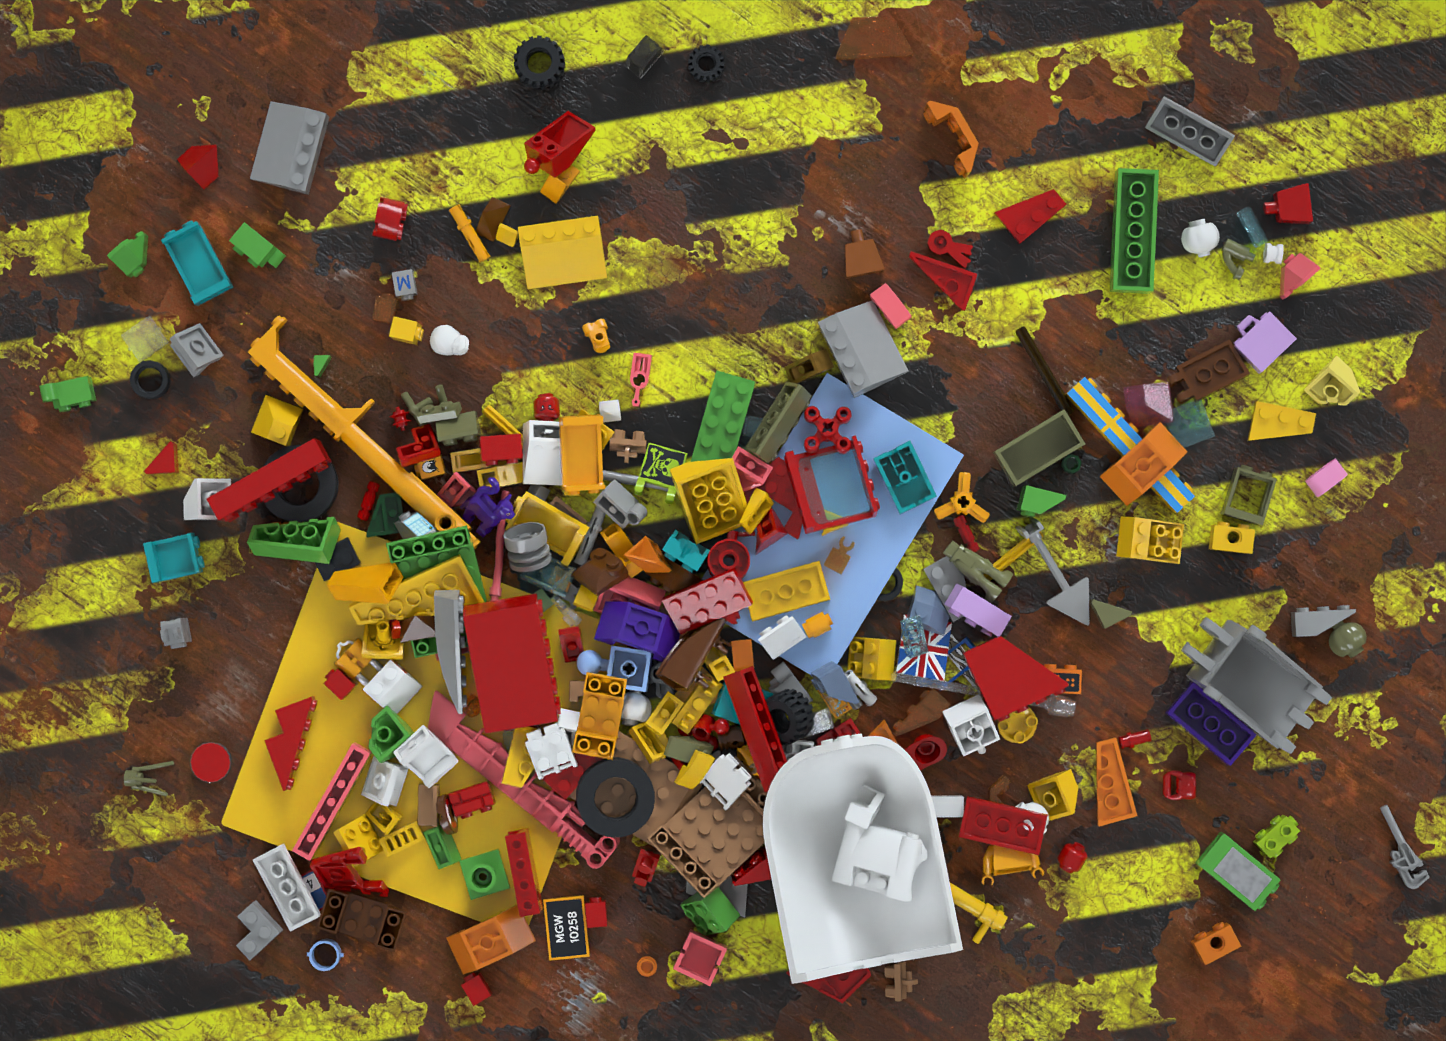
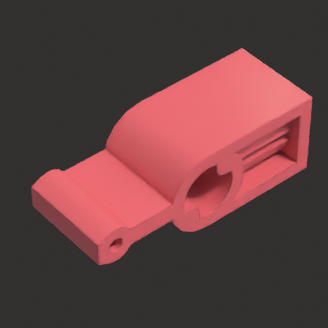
M633 354L630 383L636 389L635 397L632 400L633 407L640 406V390L648 386L652 355ZM643 358L642 370L640 371L641 360ZM638 375L645 378V382H642L640 386L634 384V379H637Z

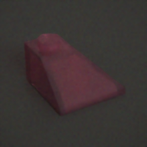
M1169 382L1123 387L1126 409L1132 424L1136 428L1157 425L1159 422L1162 424L1174 422Z

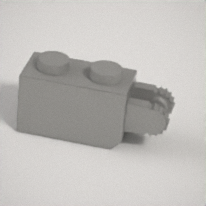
M188 618L161 622L160 634L164 646H171V649L187 647L186 642H192Z

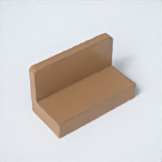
M419 784L418 825L439 826L436 802L438 796H440V784H434L430 788L425 784Z

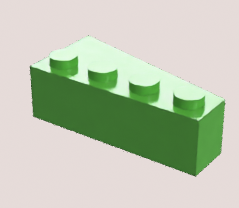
M327 517V520L319 521L318 519H309V522L301 523L289 521L288 524L282 525L279 523L253 525L247 544L256 556L329 564L341 529L335 517Z

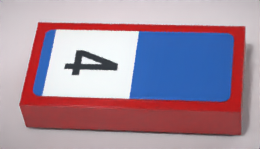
M311 869L301 874V877L320 911L323 909L328 892Z

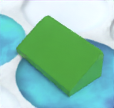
M441 825L423 832L438 869L461 860L452 835H447Z

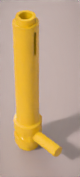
M950 883L954 904L974 915L978 921L982 922L972 939L975 943H980L989 927L999 931L1002 929L1008 918L1004 915L1003 911L994 909V906L988 902L985 904Z

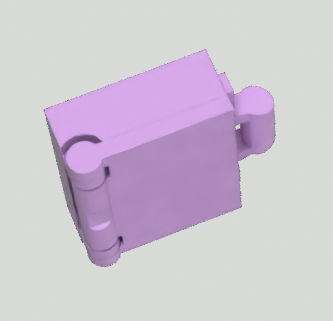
M1271 312L1264 313L1260 317V321L1248 315L1237 325L1242 338L1239 337L1233 343L1236 351L1258 374L1262 373L1297 339ZM1253 322L1255 326L1246 333L1244 330Z

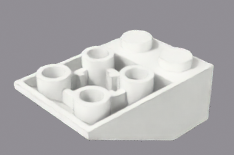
M529 420L523 423V484L562 486L559 422Z
M786 615L777 621V627L774 629L768 627L759 633L761 635L758 639L773 660L807 637L793 616L789 618Z

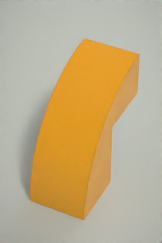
M614 522L600 532L615 556L622 560L631 578L643 571L624 556L633 545L617 523Z

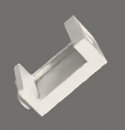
M424 725L393 752L398 761L404 767L407 766L428 788L437 783L442 776L458 763L454 753Z

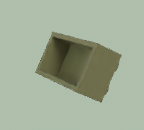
M1064 409L992 453L1013 487L1085 445V442Z

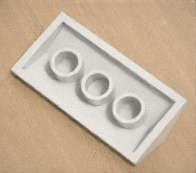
M285 844L253 859L289 931L320 917L321 913Z

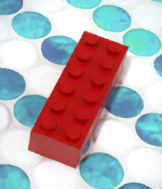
M312 439L206 500L219 521L230 523L238 519L241 512L248 513L258 507L257 503L263 501L266 503L274 499L275 493L281 491L284 493L293 488V483L299 481L302 483L311 478L310 474L314 471L318 473L324 471L332 461L320 440Z

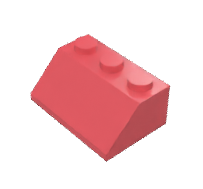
M629 576L600 594L593 611L602 614L605 601L631 602L659 611L666 590Z

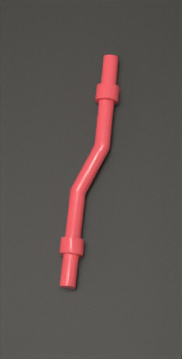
M503 490L501 494V500L504 499L508 494H510V492ZM506 519L501 520L497 525L493 584L489 592V596H491L490 601L499 600L502 593L500 585L503 570V535Z

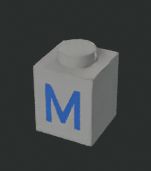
M412 269L392 272L395 295L398 299L401 298V301L412 300L413 296L418 295L415 275Z

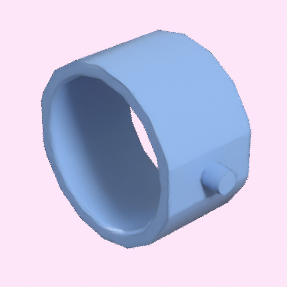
M321 939L313 945L310 952H307V956H309L312 966L317 970L328 971L339 963L341 957H344V953H341L340 946L334 940ZM326 943L334 947L337 958L333 965L322 966L317 963L314 957L317 945Z

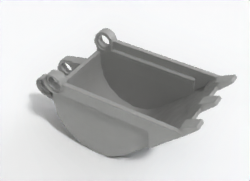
M1205 617L1199 626L1213 639L1203 653L1192 647L1189 642H1186L1181 651L1195 663L1186 676L1202 688L1206 695L1222 704L1258 736L1275 748H1280L1291 754L1296 746L1286 738L1296 723L1309 730L1314 722L1304 712L1314 699L1327 705L1332 697L1322 689L1323 686L1271 643L1266 638L1267 634L1258 627L1251 625L1249 629H1246L1232 620H1226L1223 626L1220 627Z

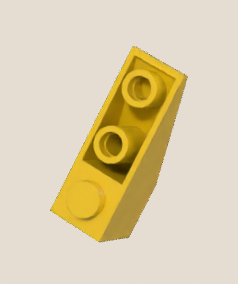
M523 462L477 470L480 487H492L488 481L490 477L498 480L500 488L522 484Z

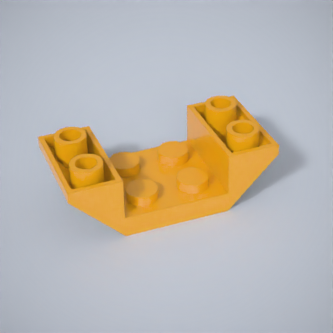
M591 672L586 673L582 706L572 753L613 760L627 679Z

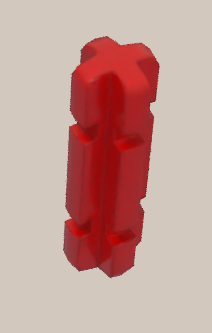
M373 481L368 483V491L365 492L360 506L362 508L357 515L359 519L368 520L370 516L369 511L372 510L376 498L375 493L378 492L380 487L378 483Z
M960 515L954 518L953 521L956 527H959L958 532L964 544H967L966 548L977 552L980 547L977 542H974L975 537L969 525H966L967 520L965 516Z

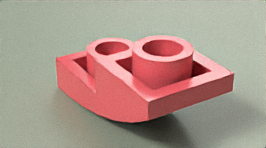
M886 283L870 294V298L882 310L884 317L895 329L912 318L909 311Z

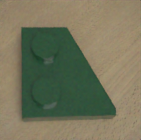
M397 493L379 495L366 538L399 533L394 523L400 520L399 516L403 514L401 497Z

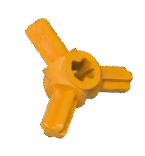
M960 472L958 490L954 491V496L950 498V502L934 509L938 520L955 512L957 515L960 513L970 514L982 523H985L989 518V512L975 504L976 500L972 498V493L970 492V473ZM962 496L965 501H968V504L964 505L965 508H962L961 504L957 502Z

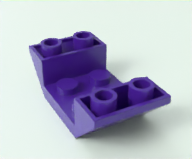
M605 601L594 640L612 646L617 641L653 653L652 659L663 662L678 642L680 633L671 617L667 614L631 602Z

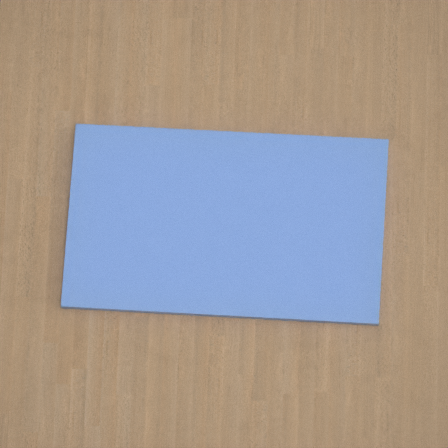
M828 373L811 398L809 406L817 407L821 417L824 419L834 418L836 411L840 407H847L851 410V420L847 424L840 425L838 433L842 437H847L850 441L852 436L856 435L857 441H861L863 446V453L861 455L863 460H866L868 463V479L873 481L874 491L872 492L874 498H878L880 509L876 517L849 523L848 526L825 536H821L823 530L805 534L802 524L798 540L787 534L757 555H755L757 527L754 529L755 536H738L737 541L747 548L750 555V566L746 576L741 579L742 582L820 561L830 600L753 622L749 609L746 607L739 610L740 619H737L738 624L733 625L726 621L727 625L762 645L758 640L761 637L759 633L768 627L774 629L778 626L777 621L786 615L789 618L793 616L807 636L802 626L806 622L805 620L822 611L824 615L828 613L833 622L830 625L832 630L816 638L814 636L808 638L807 636L780 655V657L810 675L811 672L831 661L838 664L964 456L862 394L854 398L847 384ZM805 411L800 416L798 424L792 429L777 457L784 460L785 452L793 451L794 455L806 452L803 446L804 440L809 436H814L817 433V427L806 422L804 418ZM824 428V432H826V431H830V432H831V428L828 429V430ZM823 441L819 449L833 446L834 443ZM911 441L937 497L905 513L899 514L873 458ZM852 450L847 454L834 453L810 460L824 510L841 517L869 511V505ZM772 500L774 502L772 508L783 526H785L792 515V511ZM743 527L734 529V531L746 532ZM725 558L723 560L724 564L727 566H731L734 564L731 558ZM708 569L702 577L703 580L712 577Z

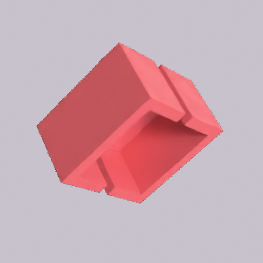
M690 929L673 969L711 986L718 970L715 962L720 966L727 951V946Z

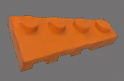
M1116 737L1096 742L1098 827L1137 816Z

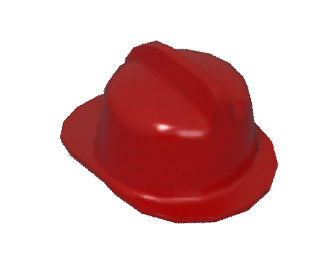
M923 734L918 736L913 744L905 748V751L911 756L918 768L922 770L941 761L946 755L947 745L939 737Z

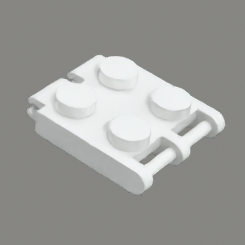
M557 722L543 728L544 735L541 729L526 734L528 740L525 741V745L539 780L548 774L560 773L562 769L578 766L564 727L560 729Z
M730 753L726 756L724 754L721 755L700 781V784L703 783L711 792L710 795L712 797L715 796L724 805L723 808L725 810L730 808L751 785L749 780L752 777L743 767L736 768L739 763ZM706 780H707L715 789H713V788L706 782Z

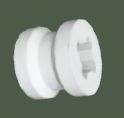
M1266 243L1263 252V262L1281 264L1283 245L1272 246L1271 243Z

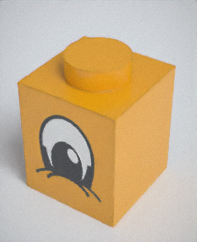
M442 454L437 458L414 465L417 477L421 476V480L447 474Z

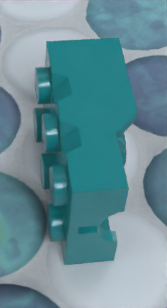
M911 441L873 458L899 514L905 513L937 497Z
M675 529L662 549L665 551L664 556L673 562L677 559L683 562L681 567L691 573L694 570L698 572L710 550L700 544L691 542L690 538Z

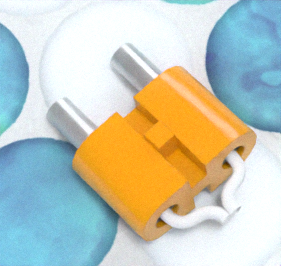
M359 638L354 642L350 640L345 643L340 642L337 645V660L334 664L351 680L356 678L362 685L366 686L370 681L360 673L362 669L370 663L379 672L383 666L374 658H362L363 642ZM350 643L351 645L339 656L341 646H346Z

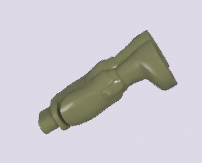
M953 540L943 552V554L950 558L949 561L969 579L970 583L979 585L986 592L985 599L989 603H992L998 597L1002 589L986 579L983 574L989 575L1002 588L1008 584L1013 576L1011 571L996 569L989 559L981 557L972 550L965 548L962 544L959 546Z

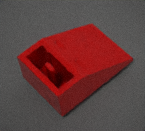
M765 846L757 850L732 874L734 886L771 880Z

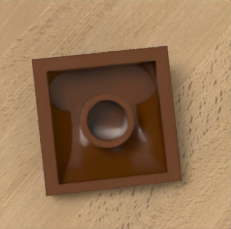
M603 548L593 550L590 554V560L571 573L575 580L596 596L629 577L628 570L622 560Z

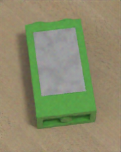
M1221 831L1195 862L1254 911L1260 910L1267 902L1266 897L1270 893L1273 894L1279 887L1280 879Z

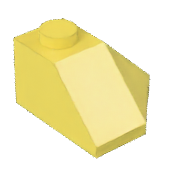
M1337 355L1323 367L1304 389L1318 404L1331 402L1345 406L1360 393L1352 369Z

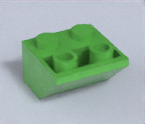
M719 887L705 898L697 892L680 904L685 915L693 921L696 929L705 936L726 932L740 916Z

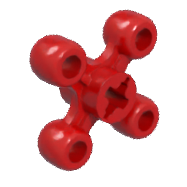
M809 406L806 408L804 418L806 422L817 427V433L804 440L803 446L805 451L810 454L816 453L823 441H831L834 443L838 453L847 454L851 450V441L847 437H842L838 433V428L840 425L847 424L851 420V410L847 407H840L836 411L834 418L824 419L821 417L817 407ZM824 428L827 429V430L831 428V432H830V431L824 432Z

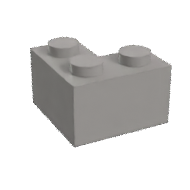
M257 900L252 902L237 916L251 932L236 946L251 960L283 931L281 926Z

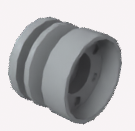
M538 522L521 523L504 532L505 547L508 550L507 556L512 570L517 572L535 571L547 566L551 562L550 547L547 544L548 538L543 524Z

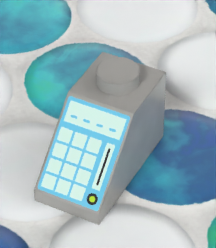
M407 511L399 516L400 520L394 523L403 539L437 532L436 528L419 512L410 513Z

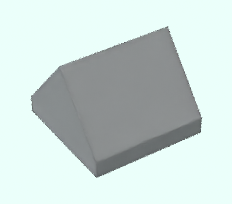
M531 484L527 492L546 501L551 490L541 485Z

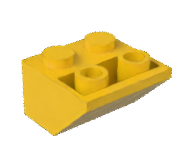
M853 637L849 644L847 671L852 670L858 678L893 681L896 640Z

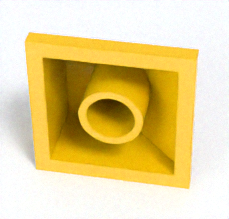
M265 395L251 433L279 444L290 446L304 409Z
M1071 769L1055 773L1027 785L1034 803L1040 804L1048 812L1049 821L1075 813L1078 785Z

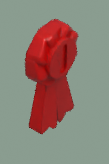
M941 229L931 233L928 239V246L931 252L939 255L948 253L966 269L967 264L971 260L963 254L970 256L973 246L953 242L950 233Z

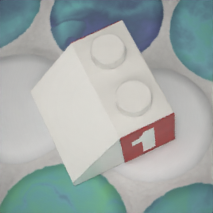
M390 659L362 690L383 708L389 706L398 714L423 686L396 660Z

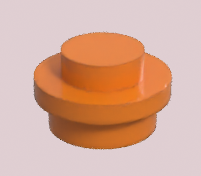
M644 956L638 961L637 970L642 976H652L657 970V962L650 956Z

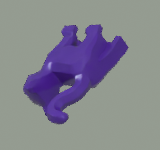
M493 477L488 478L492 487H479L476 493L468 497L460 506L461 509H465L462 519L466 523H471L475 519V515L482 521L476 531L481 537L489 534L501 520L512 519L515 516L513 505L509 501L512 496L511 494H508L497 505L489 497V495L496 494L500 490L498 480Z

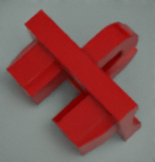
M644 849L640 850L632 874L633 877H636L635 884L646 886L647 881H652L660 858L659 854H654Z

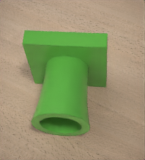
M499 849L459 861L471 900L510 888ZM480 873H485L487 875V879H481L479 876Z

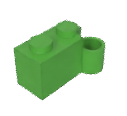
M245 222L229 240L235 245L232 249L241 256L246 254L249 257L247 261L255 268L258 266L263 267L266 262L277 268L286 257L285 254Z
M89 376L39 386L42 401H53L54 409H59V412L72 410L71 407L79 405V408L91 406V402L96 401L92 378Z

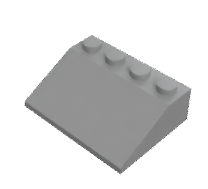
M271 101L250 179L309 195L329 116L320 111Z
M873 300L838 312L818 322L819 329L854 398L909 372Z

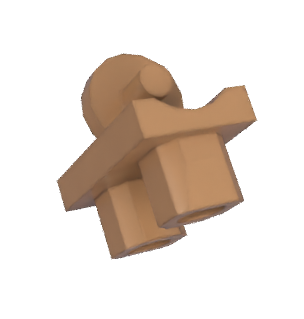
M614 430L615 433L610 438V451H617V456L625 457L624 463H629V457L637 458V453L646 454V440L643 431H634L633 439H625L624 430Z
M898 962L885 967V977L894 978L895 985H886L885 996L895 998V1001L906 999L907 992H913L912 985L918 984V979L912 978V971H906V962Z

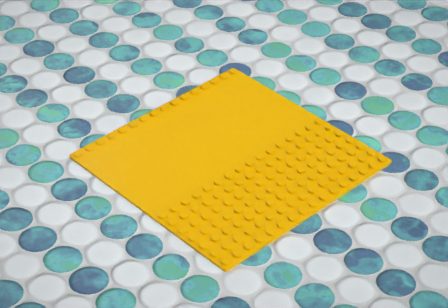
M337 522L341 529L337 542L349 537L362 563L354 568L390 562L386 543L391 541L378 536L366 538L367 532ZM318 568L315 571L221 822L223 826L276 846L285 844L287 850L290 851L293 850L352 743L356 742L370 750L368 746L372 735V718L384 709L362 690L365 686L356 678L353 681L357 686L344 700H340L323 684L327 680L325 676L332 669L335 671L338 669L334 664L337 660V645L340 642L345 643L349 640L354 642L357 638L363 642L365 624L358 625L349 609V605L355 603V601L335 600L326 585L329 580H323ZM481 575L487 602L491 600L489 592L493 579ZM504 583L500 585L502 593L499 600L530 595L528 592ZM554 603L543 612L544 616L541 619H546L547 636H545V639L549 638L551 656L548 657L553 658L554 675L552 677H556L558 695L555 696L560 697L562 709L580 712L583 696H579L578 702H570V681H585L586 675H583L578 670L576 661L565 663L558 629L579 626L584 651H596L602 659L609 660L612 645L594 640L600 619ZM411 641L404 642L403 660H394L423 687L397 715L415 733L422 725L428 728L435 691L441 693L450 702L453 703L436 655L432 654L415 658ZM350 643L346 646H341L339 656L351 645ZM614 643V645H613V646H618V647L629 648V647H626V646L621 645V644H618V643ZM470 652L462 654V656L466 657V668H462V675H466V688H463V695H467V707H463V712L466 716L461 721V724L479 732L484 726ZM390 659L376 660L384 667ZM368 663L360 673L371 681L378 671ZM599 671L597 674L607 675V672ZM314 696L318 702L315 712H311L309 717L312 720L311 727L304 734L303 739L306 740L303 751H299L298 759H300L298 770H294L292 778L295 779L292 790L283 791L264 740L283 734L275 710ZM556 722L545 723V724H539V725H540V727H541V730H544L543 728H544L545 726L554 724V723H556ZM504 730L486 734L485 731L482 732V735L498 743L501 742L502 746L509 753L514 731ZM373 753L314 858L344 851L333 832L364 815L375 802L361 795L374 756ZM454 753L458 763L435 784H440L441 796L489 780ZM396 757L387 760L388 762L401 764ZM535 768L529 775V779H531L532 776L535 774ZM408 769L397 806L389 805L403 816L392 832L415 821L418 822L419 784H424V782L410 769ZM538 776L533 781L549 791L552 790L544 780H539ZM489 781L496 802L495 805H492V810L483 813L477 810L472 812L473 816L461 819V816L457 817L458 831L456 834L451 835L461 860L499 849L510 884L509 889L471 900L460 862L458 861L438 869L426 838L389 857H386L384 851H381L366 860V864H360L354 868L362 878L370 881L383 880L386 886L391 889L483 922L517 905L505 840L508 832L525 828L529 829L540 893L544 887L562 837H557L558 834L555 831L552 833ZM570 797L567 798V800L569 801H576ZM439 814V825H441L440 820L443 819L441 814ZM366 815L377 837L385 836L386 834ZM419 825L422 833L434 828L433 826ZM410 828L413 839H417L413 828ZM405 831L402 832L406 843L410 842ZM394 836L398 846H402L398 836ZM387 839L390 849L393 850L394 847L390 839ZM480 873V878L486 880L487 875ZM533 915L525 916L528 925Z

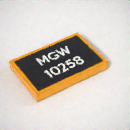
M584 895L543 899L549 961L590 957Z

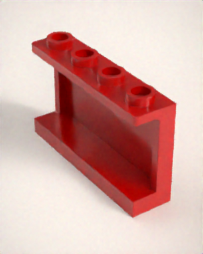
M529 829L509 831L508 835L505 836L519 916L540 914L543 904Z

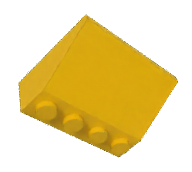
M598 216L518 227L528 290L607 278Z
M733 458L687 462L669 469L689 531L696 544L742 527L739 522L747 507V502Z

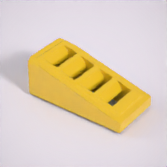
M758 488L754 490L739 522L748 534L754 531L774 504L769 495Z
M415 821L378 840L386 857H389L425 840V837L418 822ZM410 828H413L417 839H413ZM404 831L410 841L408 843H406L402 835V832ZM396 835L398 836L402 844V846L400 847L398 846L394 836ZM387 839H390L394 847L393 850L390 849Z

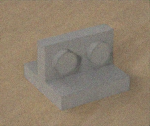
M200 323L174 334L170 338L172 342L170 344L171 348L193 377L198 376L209 364L220 360L224 356Z

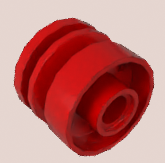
M724 539L717 542L711 548L707 558V568L712 577L735 567L739 577L742 579L746 576L750 566V555L747 548L741 542L734 539ZM725 558H731L734 564L731 566H727L724 564L723 560Z

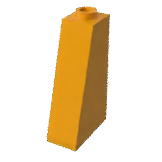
M388 562L335 571L326 585L335 600L388 604L404 577L396 563Z

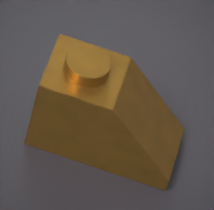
M824 349L793 362L784 368L790 382L798 384L834 368L827 349Z

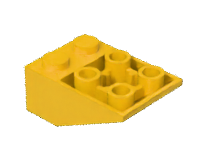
M1121 516L1116 557L1180 564L1184 524Z

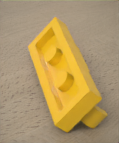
M705 673V675L712 678V682L705 681L709 687L703 689L697 684L671 722L686 734L691 731L723 686V684L717 682L708 673Z

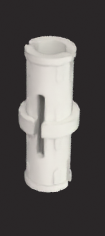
M852 670L846 671L845 675L855 694L867 706L873 705L877 697L867 688L866 682L861 681Z

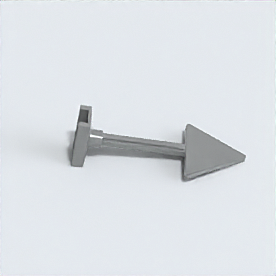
M1032 517L1029 519L1031 523L1025 526V529L1020 526L1015 527L1019 535L1026 539L1029 538L1031 543L1035 544L1062 589L1061 593L1049 599L1046 604L1088 626L1089 578L1085 577L1069 586L1041 539L1042 536L1039 531L1043 530L1044 527L1040 521Z

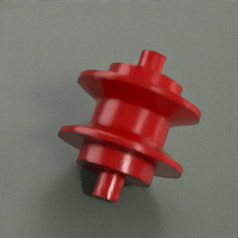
M396 407L393 415L389 416V418H394L395 421L392 426L405 431V426H408V423L411 422V420L406 418L409 411L405 412Z

